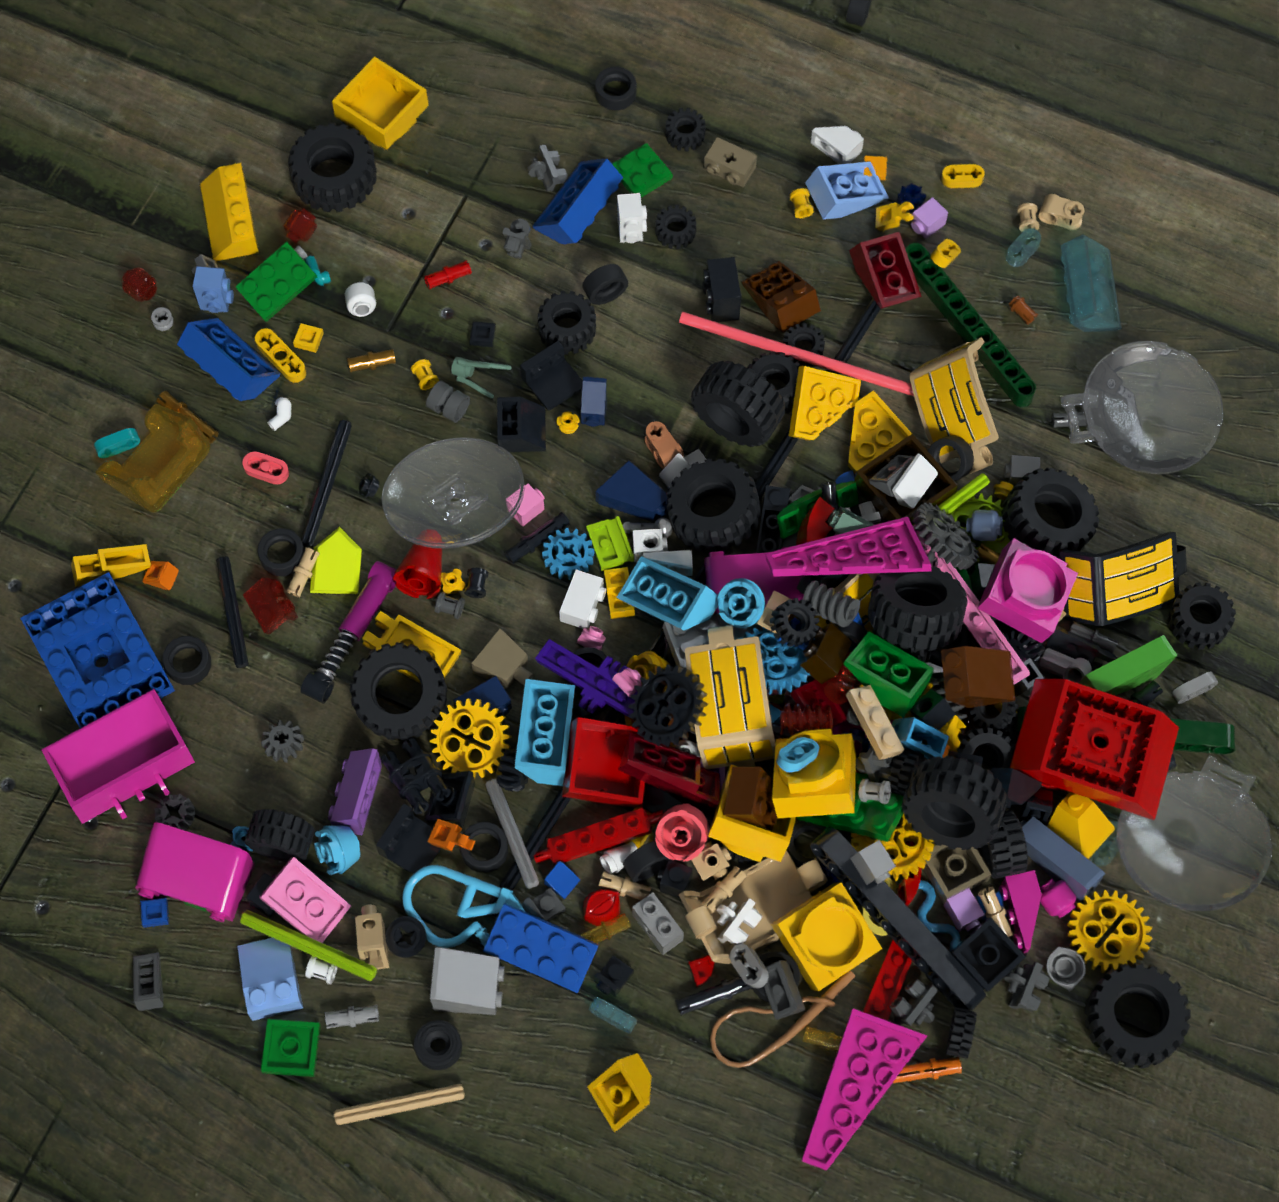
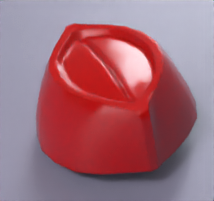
M599 889L591 892L583 901L584 920L592 925L599 927L609 926L620 915L619 892Z

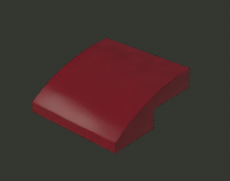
M839 673L822 685L815 679L790 693L812 730L832 729L847 721V710L852 707L846 697L849 690Z

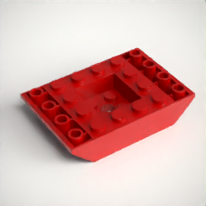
M1035 679L1009 768H1013L1051 786L1155 820L1179 727L1162 711L1067 679ZM1094 737H1102L1106 741V747H1097L1094 743Z

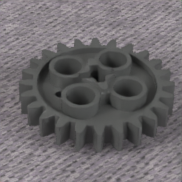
M931 503L921 504L912 515L914 518L912 522L916 524L914 528L920 531L918 535L925 539V544L931 546V551L938 553V558H944L946 564L951 563L954 568L958 567L960 570L963 568L967 570L978 561V550L974 548L976 544L971 541L972 537L967 535L966 529L959 526L960 522L953 520L952 515L949 516L944 509L941 511L937 505L934 507Z

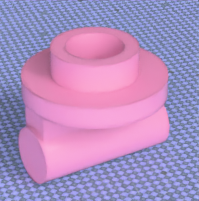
M590 626L588 629H583L577 643L583 647L596 648L601 651L606 638L601 629Z
M626 668L621 673L615 674L612 678L628 697L634 695L637 691L634 688L635 685L642 687L641 675L635 669Z

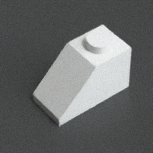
M847 126L821 127L812 130L811 144L838 164H850L862 152L864 138L857 131H852Z

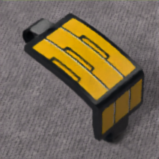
M1170 531L1132 545L1099 554L1074 550L1061 551L1059 553L1060 559L1067 563L1066 567L1078 573L1064 607L1066 612L1064 618L1085 624L1104 626L1137 617L1173 603L1179 594V576L1187 572L1186 547L1177 545L1176 532Z

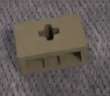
M717 137L705 156L704 170L708 171L711 175L726 179L733 185L744 187L756 168L757 155Z

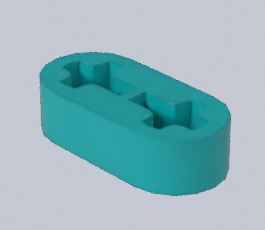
M127 428L98 439L94 443V448L99 458H108L136 447L140 443V437L135 428Z

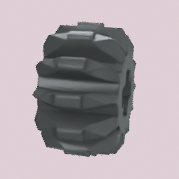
M278 720V726L274 727V725L269 724L270 732H263L262 735L265 740L261 742L263 748H266L265 754L268 757L273 755V760L276 762L282 757L283 761L287 763L288 756L291 755L296 759L297 754L295 751H303L301 742L304 741V736L300 734V727H293L290 720L285 725H283L281 720ZM285 739V743L280 744V740Z

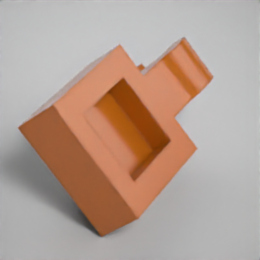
M437 819L427 842L452 851L455 845L472 851L476 841L468 839L469 836L461 834L462 828L457 824Z

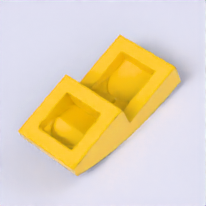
M628 567L604 570L611 619L635 616L634 606L616 598L629 577Z

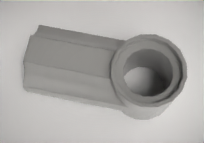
M1050 648L1045 650L1039 664V669L1079 683L1086 674L1092 672L1091 664L1086 659H1074ZM1074 669H1077L1078 671H1080V673H1081L1082 676L1077 675V674L1074 672Z

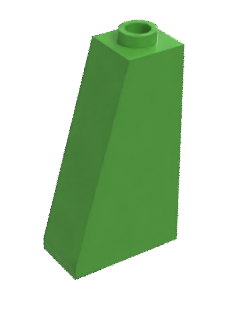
M1163 635L1086 674L1079 684L1116 696L1155 680L1178 655Z

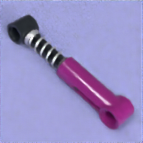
M380 561L374 563L368 574L366 584L338 629L340 631L338 633L339 638L334 640L335 645L330 647V653L325 655L326 659L321 662L322 666L317 671H311L307 674L301 685L300 693L322 704L328 700L334 688L333 679L336 676L335 671L340 669L339 665L341 661L344 662V656L349 654L348 650L350 647H353V641H360L388 592H392L396 587V581H393L395 568Z

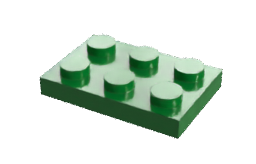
M286 242L235 287L267 322L318 276Z

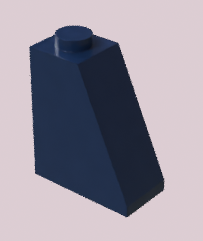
M630 461L596 490V502L599 505L654 522L658 517H664L668 513L666 507L667 493Z

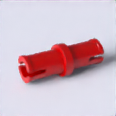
M465 260L450 267L446 265L440 271L425 275L424 281L430 290L444 283L451 284L455 279L472 274L468 261Z

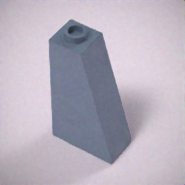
M1034 816L1028 822L1025 820L1021 821L1020 824L1025 836L1028 856L1055 882L1064 880L1077 897L1076 902L1081 903L1084 897L1088 896L1098 886L1105 872Z

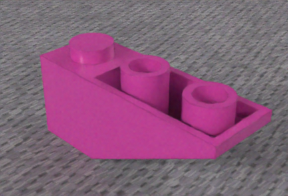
M1035 870L1006 876L999 887L1002 899L1007 901L1009 908L1006 910L1008 922L1015 929L1016 934L1013 935L1014 943L1025 956L1030 950L1042 895Z

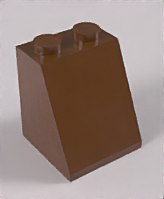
M969 646L941 650L946 700L967 708L1015 701L1010 651Z

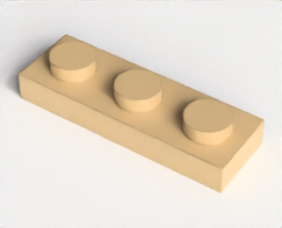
M871 685L849 690L846 697L878 759L882 760L900 755L904 748Z

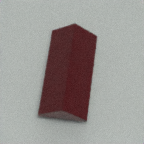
M633 733L629 734L618 770L707 811L719 804L720 774L700 767V757L672 747H666L663 744L657 746L652 742L644 740V737Z

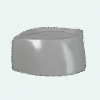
M1058 947L1047 960V973L1050 979L1068 991H1071L1085 975V962L1072 949Z

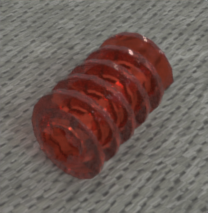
M852 650L848 651L838 674L829 679L824 687L825 696L835 704H844L848 701L846 697L848 691L860 688L862 685L844 665Z
M785 703L780 713V735L783 734L785 728L788 729L790 736L793 735L795 729H798L799 733L805 731V729H808V731L816 729L833 730V713L830 705H826L822 712L819 704L815 705L813 711L809 704L805 705L803 711L800 704H795L793 711H791L789 703Z

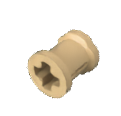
M1024 203L1017 208V213L1020 215L1021 223L1019 224V230L1021 232L1031 233L1039 229V223L1036 221L1037 205Z

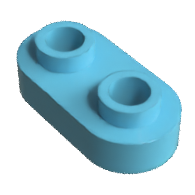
M797 738L780 749L777 764L786 772L799 771L817 758L819 745L810 738Z

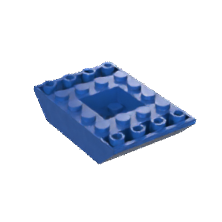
M109 572L20 618L79 728L152 689H155L160 699L175 691ZM105 657L108 659L106 666H96V661L99 658Z

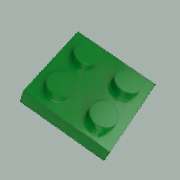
M647 143L612 163L623 176L620 182L630 194L640 193L641 198L673 179V173Z
M268 1019L261 1072L263 1074L315 1077L321 1024L318 1022Z

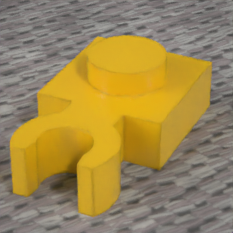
M895 202L877 207L876 229L884 231L899 227L900 220H913L914 216L906 212L909 209H913L914 206L910 202H904L901 205Z

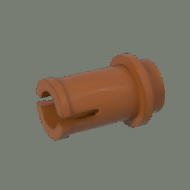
M1018 295L1009 303L1010 310L1012 312L1015 311L1027 325L1032 323L1038 316L1025 302L1024 297L1021 298Z

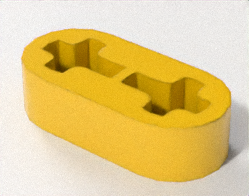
M976 164L949 165L942 171L941 182L948 188H974L983 183L985 172L981 166ZM953 174V177H955V179H951V177L948 175Z
M945 239L935 248L930 256L935 264L946 268L961 253V249L954 241Z

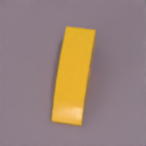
M146 544L98 549L97 554L74 556L71 563L75 587L83 586L108 572L114 580L151 567Z

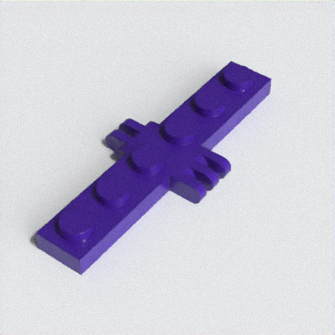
M550 639L535 659L539 664L582 689L581 696L583 698L579 706L583 709L588 706L587 711L593 714L598 707L603 708L605 704L627 717L635 712L628 707L630 704H634L635 700L628 697L612 680L615 674L621 673L629 667L624 665L620 669L621 663L615 661L612 664V657L607 656L600 667L597 668ZM654 708L651 709L650 715L653 713Z

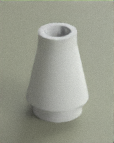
M630 841L625 845L604 851V855L600 857V862L607 873H618L624 867V860L638 848Z

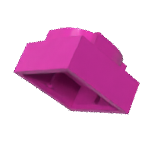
M1013 538L1002 549L977 609L1043 643L1054 633L1078 573L1066 567V562L1050 553L1035 550Z

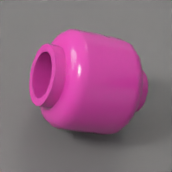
M1050 879L1040 886L1042 890L1040 903L1050 916L1061 918L1076 907L1074 903L1077 897L1064 880L1055 882L1053 879Z

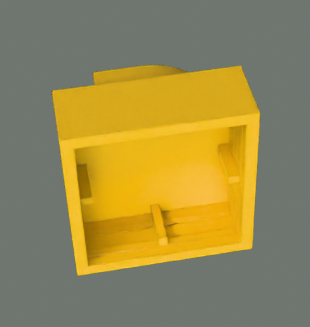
M375 56L332 100L336 118L360 131V134L364 135L370 142L378 147L381 146L385 150H388L397 139L402 137L416 123L417 117L429 106L427 90Z
M831 729L803 731L790 738L776 739L772 800L777 818L854 813L856 750L852 733L833 735ZM806 737L818 743L819 751L817 758L799 771L786 772L778 766L777 757L780 749L795 739Z
M731 765L722 785L720 802L716 807L708 837L721 841L729 850L743 857L761 862L763 857H768L781 862L790 843L796 817L777 818L771 832L725 816L723 813L732 767H737Z
M842 882L832 883L771 924L789 955L796 961L800 973L808 986L814 991H820L882 949Z

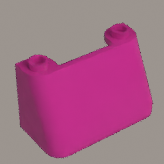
M723 551L710 552V557L704 558L706 586L716 594H719L728 582L744 578L753 581L759 586L765 598V607L774 590L790 599L798 598V601L804 597V594L796 589L802 576L773 577L766 560V553L724 555ZM718 607L713 614H719Z
M156 822L149 835L135 887L139 891L138 894L142 897L153 899L154 896L158 897L162 894L203 907L211 913L209 917L216 921L224 922L226 919L233 922L255 864L250 854L238 847Z

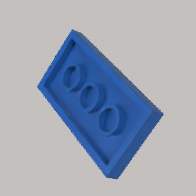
M504 903L483 952L578 993L599 944Z

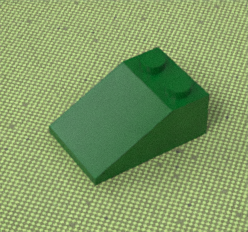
M871 632L866 634L844 662V665L863 686L871 685L882 706L903 718L928 687L934 671L933 667Z

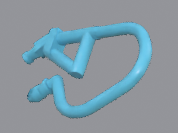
M429 865L415 872L406 882L402 895L403 906L407 915L416 918L424 925L427 934L426 939L430 943L443 948L458 946L474 933H476L475 936L479 937L485 946L490 934L479 922H473L456 937L444 939L434 935L417 914L411 901L414 886L427 875L440 874L467 885L456 914L457 916L471 918L500 913L504 903L525 911L512 890L500 888L441 865ZM476 890L498 898L497 903L470 907Z

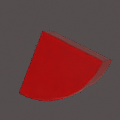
M710 955L688 962L696 987L698 988L711 977L714 962Z

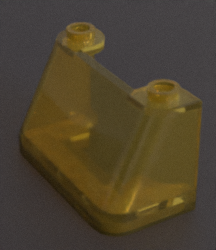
M156 403L145 416V426L150 433L122 465L114 460H107L95 472L103 482L145 510L154 513L164 507L210 451L209 440L191 417Z

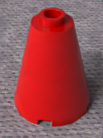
M422 532L394 573L393 581H396L395 586L397 589L413 598L427 595L426 599H431L440 592L443 541L436 532Z

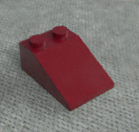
M900 232L861 242L849 250L857 274L880 309L922 297Z

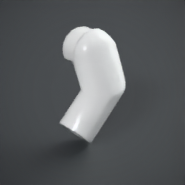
M280 397L275 402L277 415L267 422L273 431H276L291 418L292 405L287 398Z

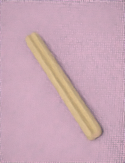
M462 1084L337 1109L334 1111V1118L337 1125L461 1100L464 1098V1089Z

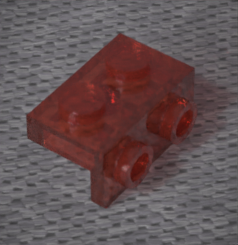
M262 577L243 596L264 633L271 634L286 620L295 621L298 616L294 611V604L286 597L283 591V585L276 579Z

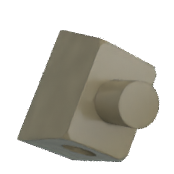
M501 629L497 631L471 663L474 674L487 680L496 676L501 685L507 689L515 680L525 686V680H532L534 676L533 673L525 669L528 664V655Z

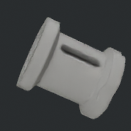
M868 779L861 780L859 786L861 802H867L868 800L880 801L882 804L889 802L891 796L889 781L876 783L870 782Z

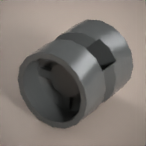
M439 381L430 391L426 407L437 413L443 412L445 418L457 423L467 411L470 397L459 390L453 392V387L443 381Z

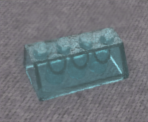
M1084 234L1062 244L1061 261L1064 265V281L1067 286V301L1070 308L1069 318L1072 325L1084 332L1120 330L1121 322L1110 250Z

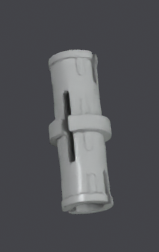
M372 1005L361 1008L349 1006L345 1010L325 1012L327 1029L349 1025L350 1027H356V1024L379 1022L378 1006Z

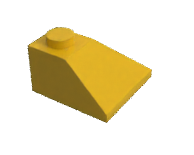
M1069 792L1057 805L1047 825L1051 831L1087 859L1096 852L1115 830L1112 823L1091 799Z
M638 1053L619 1059L587 1086L614 1132L618 1131L648 1106L650 1102L652 1075Z

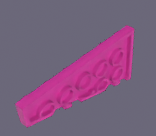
M908 517L766 553V560L773 577L931 571V563Z
M855 1009L851 1010L801 1159L802 1162L828 1170L900 1071L926 1039L927 1035Z

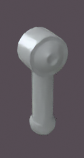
M659 518L655 523H630L629 521L623 523L624 531L628 534L633 532V530L662 529V537L668 538L672 534V524L667 518Z

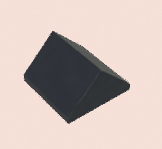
M471 771L442 774L441 778L451 793L446 798L443 792L440 791L444 798L442 801H438L432 793L424 821L436 824L437 819L457 824L463 830L475 787L474 774Z

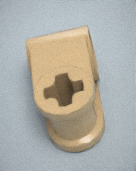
M1048 194L1045 196L1038 218L1046 224H1053L1068 230H1077L1082 225V216L1085 209L1078 201L1062 198L1056 194Z

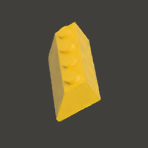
M237 163L218 167L200 183L213 260L219 261L259 253L242 165Z

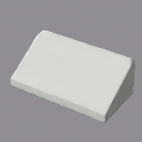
M921 454L915 456L892 489L898 504L910 509L916 506L938 475L936 469Z

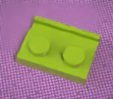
M619 516L612 520L607 519L586 526V531L589 539L592 541V547L601 571L624 565L625 562L634 561V555Z

